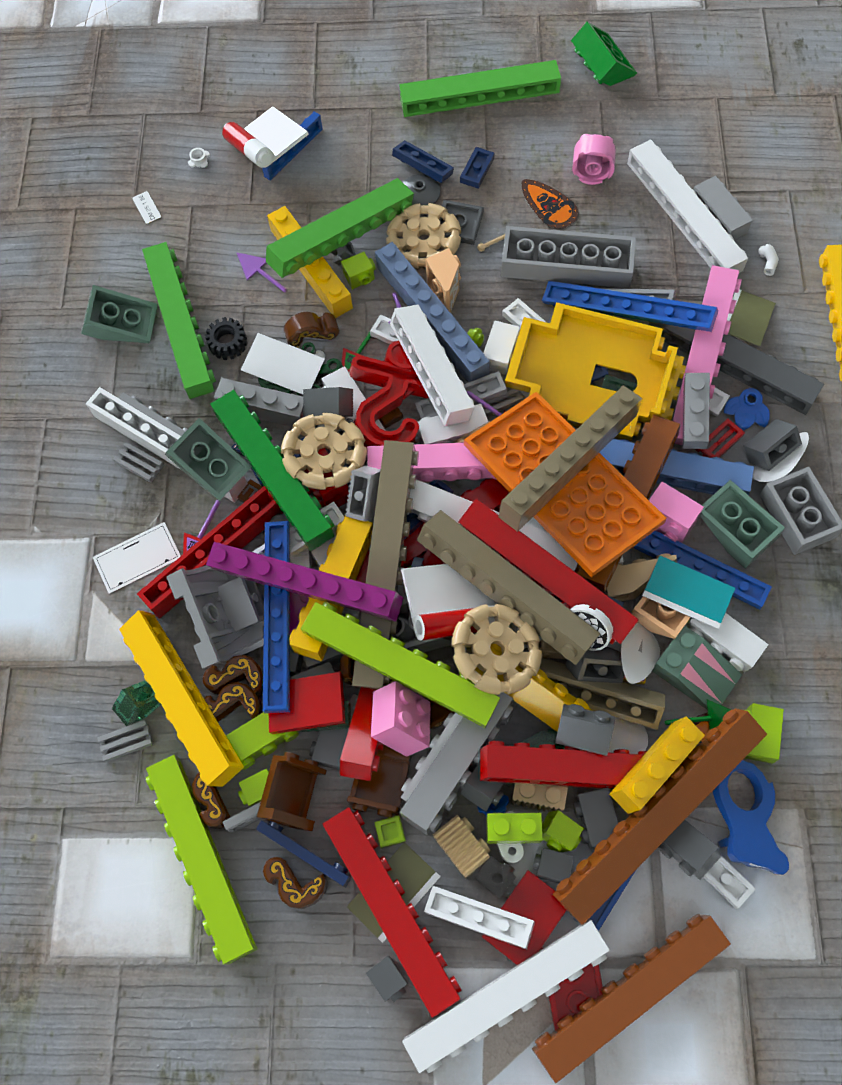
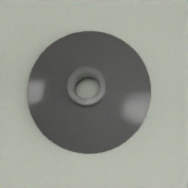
M417 174L403 181L414 193L412 205L419 203L421 205L435 204L438 201L440 186L433 178L424 174Z

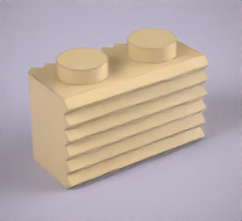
M515 783L511 803L518 806L522 805L523 808L527 806L528 809L532 807L533 810L537 808L538 811L542 809L543 812L546 810L548 812L556 810L563 812L568 786Z
M456 815L436 831L433 837L463 877L467 879L490 860L488 853L491 850L482 838L477 840L471 833L474 827L466 817L460 819Z

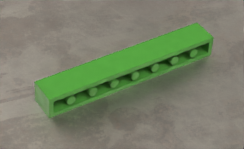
M556 60L399 84L400 100L404 117L560 93L561 76Z
M396 178L269 244L266 247V263L281 278L294 274L298 269L312 264L315 260L322 256H327L333 250L343 247L348 242L360 238L370 230H375L383 223L393 220L396 215L401 214V211L404 212V209L412 205L414 193Z
M167 242L144 248L142 251L184 389L189 399L214 392L213 383L216 382L212 369L208 370L207 368L210 360L207 352H202L201 347L205 346L201 334L196 333L199 326L196 317H191L190 314L194 310L190 299L186 300L185 295H188L185 283L180 282V279L183 278L180 267L174 264V262L178 261L174 249H169Z

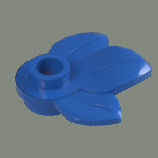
M754 388L745 389L740 396L729 399L724 407V413L735 415V424L743 431L753 425L754 422L765 428L770 419L769 409L762 403V394ZM753 396L755 398V402H749L747 397Z

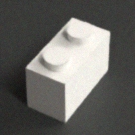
M494 321L483 353L490 361V371H499L501 374L507 375L520 331L519 326Z

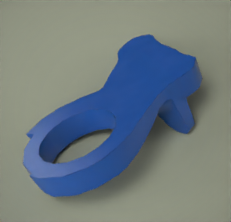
M742 760L712 791L719 811L730 831L727 838L718 841L719 848L727 847V855L732 862L743 863L747 867L766 869L775 875H784L789 870L788 858L778 848L766 825L775 805L773 782L768 783L764 774L754 764ZM733 772L744 774L754 787L755 801L752 808L748 811L739 808L729 795L728 781Z

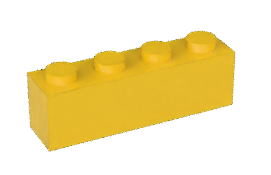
M687 716L674 721L609 795L628 814L641 810L705 735Z

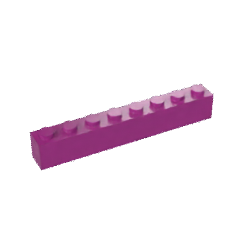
M217 542L213 543L206 563L207 566L219 572L394 622L397 621L404 599L395 591Z

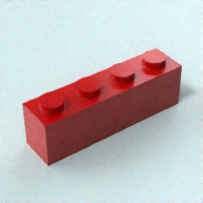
M360 689L340 758V776L371 781L373 771L378 772L380 756L377 755L379 750L383 751L384 744L371 737L373 692L376 689Z

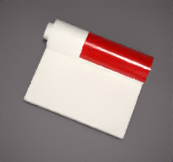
M271 107L246 128H242L235 122H229L222 130L223 138L261 168L271 165L309 135L304 128L274 107Z
M448 564L403 568L401 570L415 635L420 641L453 636L457 623L464 620V614L480 605L487 604L488 607H494L495 605L491 598L463 578L462 575ZM488 617L489 624L495 621L494 617ZM473 626L470 627L472 633L477 632Z

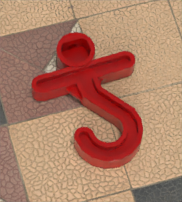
M399 340L389 345L384 361L361 355L355 356L352 359L349 370L350 377L356 381L383 387L361 402L353 423L364 436V447L384 446V440L414 443L419 430V423L415 419H404L400 427L394 431L380 429L375 423L400 406L403 400L410 395L429 398Z

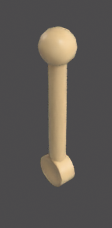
M505 234L485 244L480 243L477 246L478 250L482 252L486 247L505 239Z

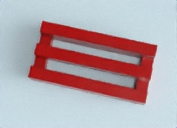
M727 418L709 435V443L727 426L730 429L709 449L695 450L697 452L701 451L703 457L720 458L744 436L745 432ZM734 432L737 433V434H736L729 442H727L717 453H715V454L712 453V452H713L714 450H716L726 439H728Z

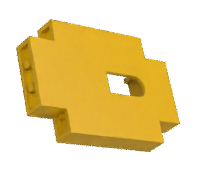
M556 302L550 323L527 317L523 318L506 375L505 386L530 393L529 396L537 392L556 411L569 414L567 422L572 427L579 428L617 392L590 385L595 366L598 365L630 373L637 380V387L633 392L643 399L637 416L615 438L626 439L631 442L632 437L638 436L641 423L637 421L646 423V421L650 422L653 415L668 420L672 419L674 408H670L672 400H677L680 387L676 386L678 378L683 379L686 365H682L684 357L676 355L678 347L669 345L666 352L661 351L665 337H661L662 328Z

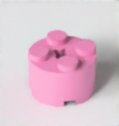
M584 134L580 137L574 148L572 171L574 175L576 174L582 183L590 185L600 184L604 179H609L613 175L616 153L613 139L609 136Z

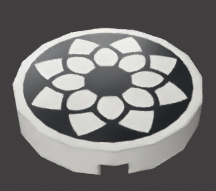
M575 605L570 610L601 633L589 650L596 651L607 647L613 634V626L609 618L597 608L593 610L589 608V605Z

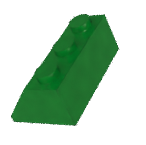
M587 21L572 38L571 42L575 46L574 51L584 58V65L594 72L593 77L599 84L605 83L612 86L637 74L609 33Z

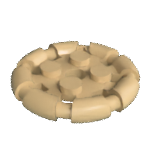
M419 203L404 209V212L401 211L399 216L396 215L391 220L387 228L388 237L386 242L387 244L393 242L414 268L419 269V267H426V258L419 257L428 258L440 252L437 251L440 247L442 250L449 248L454 255L461 242V237L459 236L461 234V227L455 215L448 213V209L437 204L428 203V205H421ZM421 214H428V217H421ZM439 218H442L445 222L440 224ZM445 232H451V236L445 238ZM424 234L429 236L426 240L419 239Z
M322 413L320 416H313L311 414L295 422L293 429L287 431L283 438L281 454L284 455L282 459L283 465L291 477L302 481V485L309 488L326 490V487L335 486V488H338L352 480L350 477L352 476L351 471L364 466L367 448L364 447L365 439L362 432L353 422L348 423L345 421V417L337 414ZM316 425H324V427H318L315 429ZM339 429L345 431L342 436L337 433ZM300 434L305 437L303 441L298 439ZM354 446L355 448L354 450H348V447ZM322 448H327L331 451L326 456L318 454V451ZM293 454H300L301 457L296 458ZM345 463H347L348 465H350L348 468H347V467H343V466L345 465ZM306 468H307V469H308L309 471H311V472H309V473L307 474V473H305L304 471H305ZM332 472L333 477L324 478L323 473Z
M487 604L480 605L464 614V620L462 622L459 621L454 629L452 637V647L455 650L454 662L461 675L465 679L471 680L475 684L474 687L483 692L499 695L500 692H506L507 694L516 693L531 683V677L536 676L539 671L542 650H539L538 646L540 642L538 633L534 626L531 627L527 622L524 623L518 615L520 612L501 604H495L494 607H488ZM488 617H494L495 621L489 624ZM511 622L519 628L516 633L508 627ZM471 626L477 630L475 635L471 632ZM491 644L500 646L502 650L500 656L492 653ZM524 645H528L529 652H523ZM465 647H471L472 654L465 653ZM519 665L524 670L523 672H518L515 668ZM476 667L484 672L482 676L475 671ZM503 674L504 682H500L497 675Z

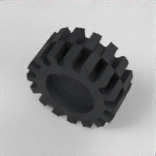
M226 317L222 318V322H219V319L215 320L216 325L211 323L209 325L210 329L207 328V335H205L211 353L216 355L218 359L222 356L223 360H227V356H230L231 360L235 359L233 356L235 354L239 357L241 355L240 350L244 352L245 346H247V337L242 324L240 325L237 320L234 322L233 318L230 317L229 321H227ZM223 335H234V339L231 342L219 343V339Z

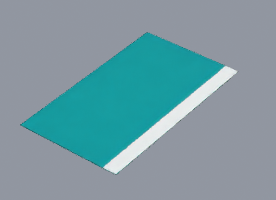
M659 556L642 596L719 629L735 587L663 556Z

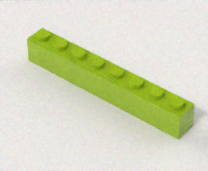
M315 602L301 627L304 634L486 728L500 697L474 687L475 684L468 678L465 679L461 673L458 676L450 672L451 667L440 661L434 664L427 660L428 655L417 649H414L413 652L404 648L405 644L394 637H391L390 640L382 637V632L370 625L368 628L359 625L360 620L354 616L346 614L344 617L336 613L337 608L326 602L323 605Z
M172 755L147 767L146 770L149 776L146 777V782L151 791L155 790L158 798L155 800V805L160 814L164 813L167 821L164 823L165 830L170 838L173 837L176 844L173 847L174 853L179 862L183 861L186 869L183 871L185 881L188 886L192 885L196 894L193 896L194 904L198 911L202 910L206 919L203 921V926L207 935H212L215 946H213L214 955L218 962L222 961L223 964H231L258 950L209 828L200 817L201 809L193 795V789L180 758Z

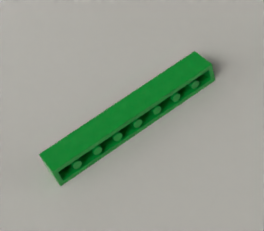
M233 389L210 403L220 423L309 551H313L335 537L332 530L335 526L328 514L323 516L320 511L322 507L316 497L311 498L308 495L309 488L302 485V481H298L297 478L294 479L287 472L282 462L284 455L281 454V448L279 445L274 446L271 443L273 438L266 428L261 429L259 426L261 424L260 419L254 411L252 413L249 412L247 409L249 404L244 396L241 395L239 397Z

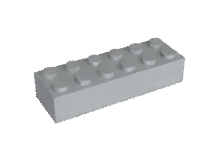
M506 226L501 277L630 289L634 269L636 237Z
M500 692L499 695H496L500 697V700L486 728L464 717L462 718L401 809L402 819L426 836H429L431 831L433 833L438 831L443 823L442 814L445 810L450 812L458 799L456 798V793L459 788L463 789L467 779L472 774L471 770L480 763V749L487 744L489 745L490 741H496L500 735L498 733L501 724L506 726L510 721L514 710L512 707L513 698L506 693Z

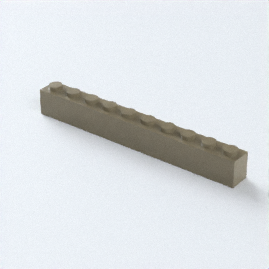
M384 440L366 584L398 593V585H403L400 569L401 562L406 561L407 546H404V538L409 537L410 522H407V514L412 513L413 498H410V490L415 489L416 475L413 474V467L418 466L419 451H416L414 443ZM362 612L360 625L368 628L369 625L382 632V637L390 640L392 635L397 634L398 620L394 622ZM355 660L352 686L378 690L390 684V678Z

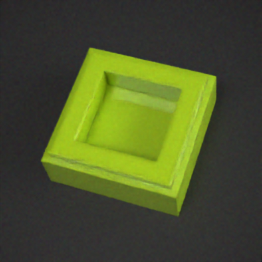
M399 815L374 822L381 849L406 842Z

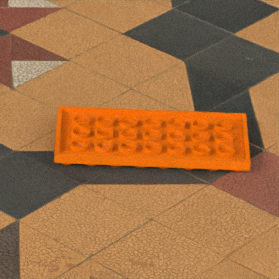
M535 392L465 438L464 446L511 492L576 430L545 399ZM600 453L534 516L538 523L591 578L662 526L667 519Z

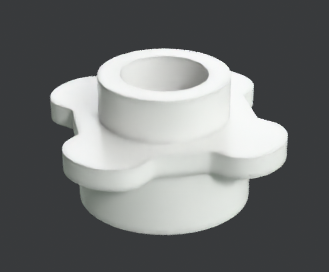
M194 148L190 151V161H188L190 167L205 168L208 166L207 159L210 157L208 151H204L202 148Z

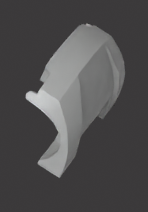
M207 565L193 570L182 568L166 576L174 598L184 597L186 609L190 613L195 625V632L201 642L193 646L202 669L264 646V602L254 581L219 572Z

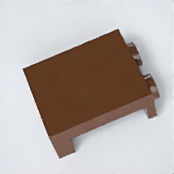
M384 745L383 751L379 750L377 755L380 756L378 772L373 771L371 781L354 778L347 802L352 805L353 810L367 812V809L377 810V815L392 818V814L399 815L401 796L404 793L401 789L407 780L412 755L406 757Z
M285 752L284 756L273 755L257 817L293 829L312 832L315 821L306 817L317 775H326L327 770L318 767L319 762L309 759L299 760L300 756L294 753Z

